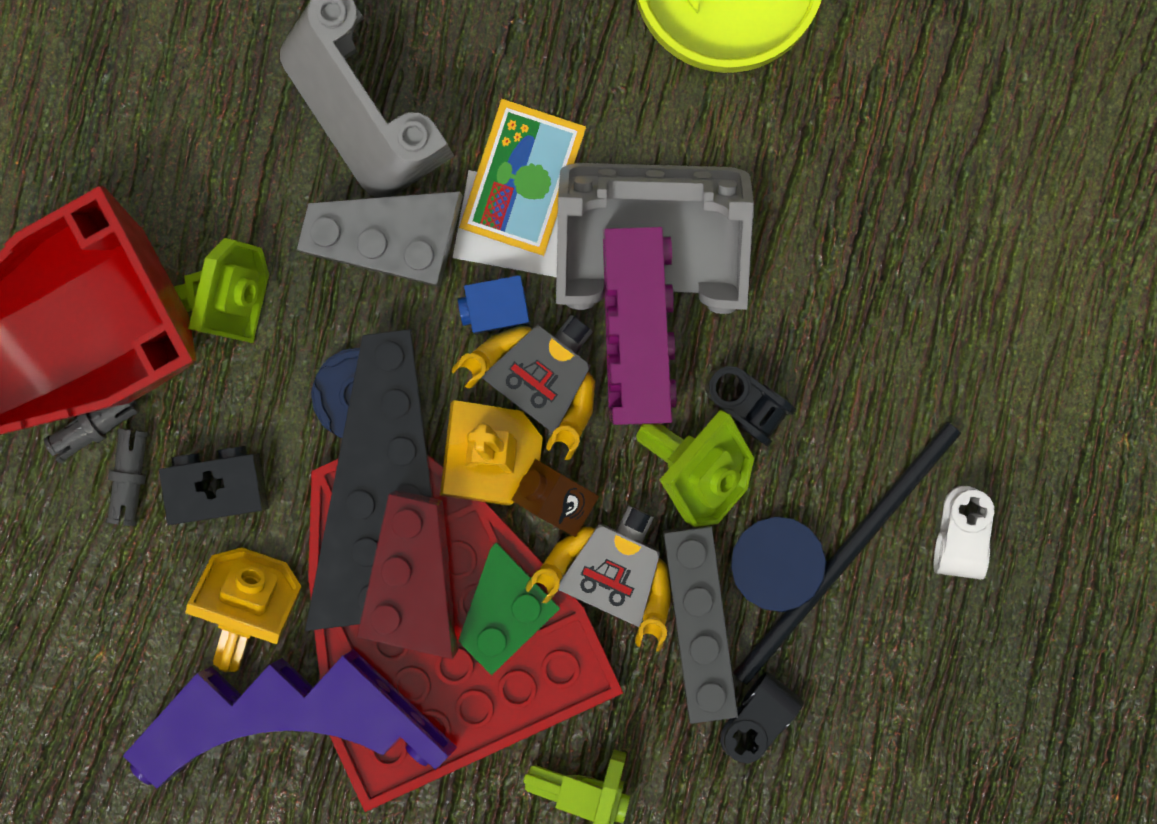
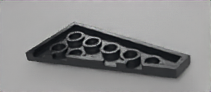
M412 329L362 336L305 631L360 624L389 494L399 490L433 498Z

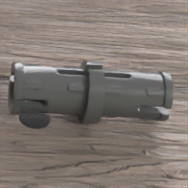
M136 400L131 403L77 416L76 419L61 429L45 437V446L52 457L58 453L55 460L63 463L67 458L93 441L100 443L106 439L108 431L139 413V406Z
M118 428L114 470H109L108 480L113 482L106 523L119 525L121 506L125 505L123 525L137 526L136 518L140 484H145L146 474L142 473L149 432L136 430L134 447L129 449L131 429Z

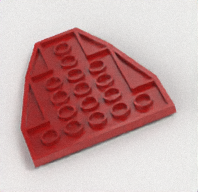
M429 454L433 498L443 500L449 555L448 566L453 595V615L458 652L453 659L358 638L360 624L314 630L320 680L343 655L354 649L457 746L456 750L435 770L430 764L423 766L414 760L405 748L407 743L402 738L389 751L381 755L360 744L336 736H330L364 812L623 694V689L584 605L577 598L559 590L552 599L560 606V610L492 676L458 642L488 554L496 542L531 577L541 569L543 562L487 502L440 496L443 466ZM338 459L311 471L308 570L310 597H312ZM538 583V585L548 594L547 588L543 584Z

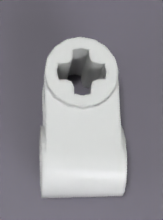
M958 486L946 495L943 503L940 532L934 551V572L936 574L980 580L985 578L990 559V537L994 505L991 498L984 492L970 486ZM971 500V502L978 505L977 513H969L966 517L959 512L960 505L969 504Z

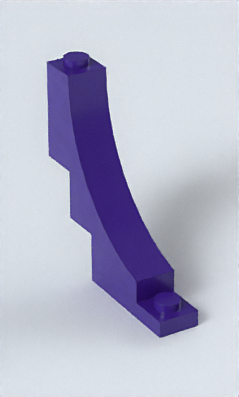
M353 649L343 655L315 687L311 686L283 658H280L269 664L241 695L210 666L198 672L126 751L123 757L131 763L130 769L140 781L148 785L152 784L157 789L172 780L188 763L209 749L240 737L264 732L303 731L336 736L360 744L381 755L389 751L402 738L407 743L405 746L407 752L414 760L423 766L430 764L435 770L456 750L457 746Z

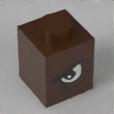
M535 459L528 472L523 476L511 500L537 517L576 537L599 496Z

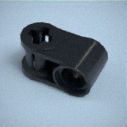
M734 366L715 368L709 373L705 381V391L710 401L722 411L730 414L737 425L767 447L772 443L771 435L787 414L793 415L797 410L775 391L764 384H760L744 370ZM731 373L739 380L740 391L734 399L722 400L717 395L716 383L722 375Z
M766 671L744 696L740 706L737 708L738 718H730L724 724L720 732L722 749L732 759L740 763L757 761L763 756L777 736L795 719L804 705V700ZM751 729L752 732L749 738L754 742L752 747L746 749L741 746L735 751L734 749L738 744L736 739L733 738L735 732L739 730L746 733Z

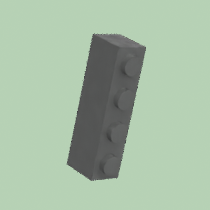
M688 526L662 530L687 714L690 724L738 718L712 526Z

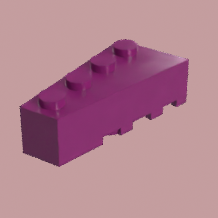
M662 227L602 229L609 419L613 425L672 423L671 408H676L675 379H670L669 360H675L674 332H667V313H673L674 300L672 284H665L664 265H672L671 236L663 237Z

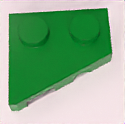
M498 542L490 549L458 640L491 676L560 610V606L553 599L548 603H542L548 594L538 583H535L529 592L526 591L525 587L531 576Z

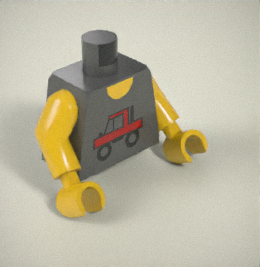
M573 315L568 317L554 337L539 325L533 329L529 326L519 325L492 335L472 353L463 355L452 367V373H455L460 367H465L471 371L473 378L465 385L466 388L474 387L482 378L550 430L552 435L546 446L548 451L551 450L555 442H563L569 448V452L564 460H570L579 446V437L582 435L593 414L596 385L593 376L588 372L591 365L577 355V352L593 331Z

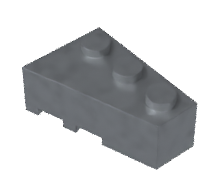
M458 191L308 203L297 251L441 288L463 195Z

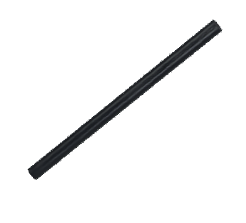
M949 422L943 425L828 560L825 580L816 596L801 607L782 614L733 672L736 677L746 685L750 683L961 435L957 428Z

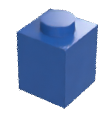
M521 275L465 285L466 297L458 298L462 325H471L474 334L531 324Z

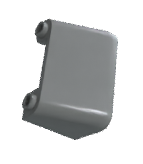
M311 0L280 49L282 66L361 187L369 195L376 198L395 196L453 158L454 155L435 124L423 114L406 113L387 124L345 59L358 52L353 42L354 29L357 23L364 20L354 1Z
M574 163L562 167L560 170L558 192L556 304H564L572 309L585 310L592 308L594 303L603 299L604 261L602 229L662 227L663 237L671 236L672 265H664L665 284H672L673 292L698 293L700 302L708 306V309L715 313L727 314L734 312L736 309L747 310L754 209L749 173L738 168L712 166Z

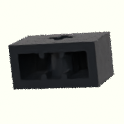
M246 446L218 450L219 459L200 462L199 453L171 457L172 467L159 469L167 526L269 509L260 453L247 455ZM211 471L214 478H223L224 487L216 490V497L213 490H204L203 481L211 479Z

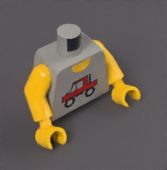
M629 505L617 530L599 522L595 528L581 527L576 537L569 535L556 543L541 569L526 584L525 589L527 592L531 590L535 583H541L547 588L548 595L542 603H548L559 590L639 627L635 637V644L638 647L641 645L643 635L652 634L658 640L656 652H659L667 637L665 624L672 598L668 566L659 558L660 551L643 543L654 517Z

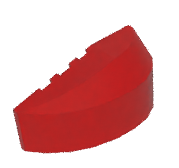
M104 186L96 187L16 232L4 244L5 247L0 251V435L131 403L183 372L196 361L192 330L188 329L190 323L189 314L146 233Z

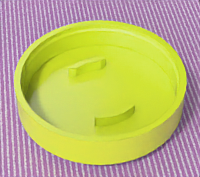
M822 0L636 1L643 21L651 34L676 58L700 69L712 72L736 73L762 67L789 51L809 28Z

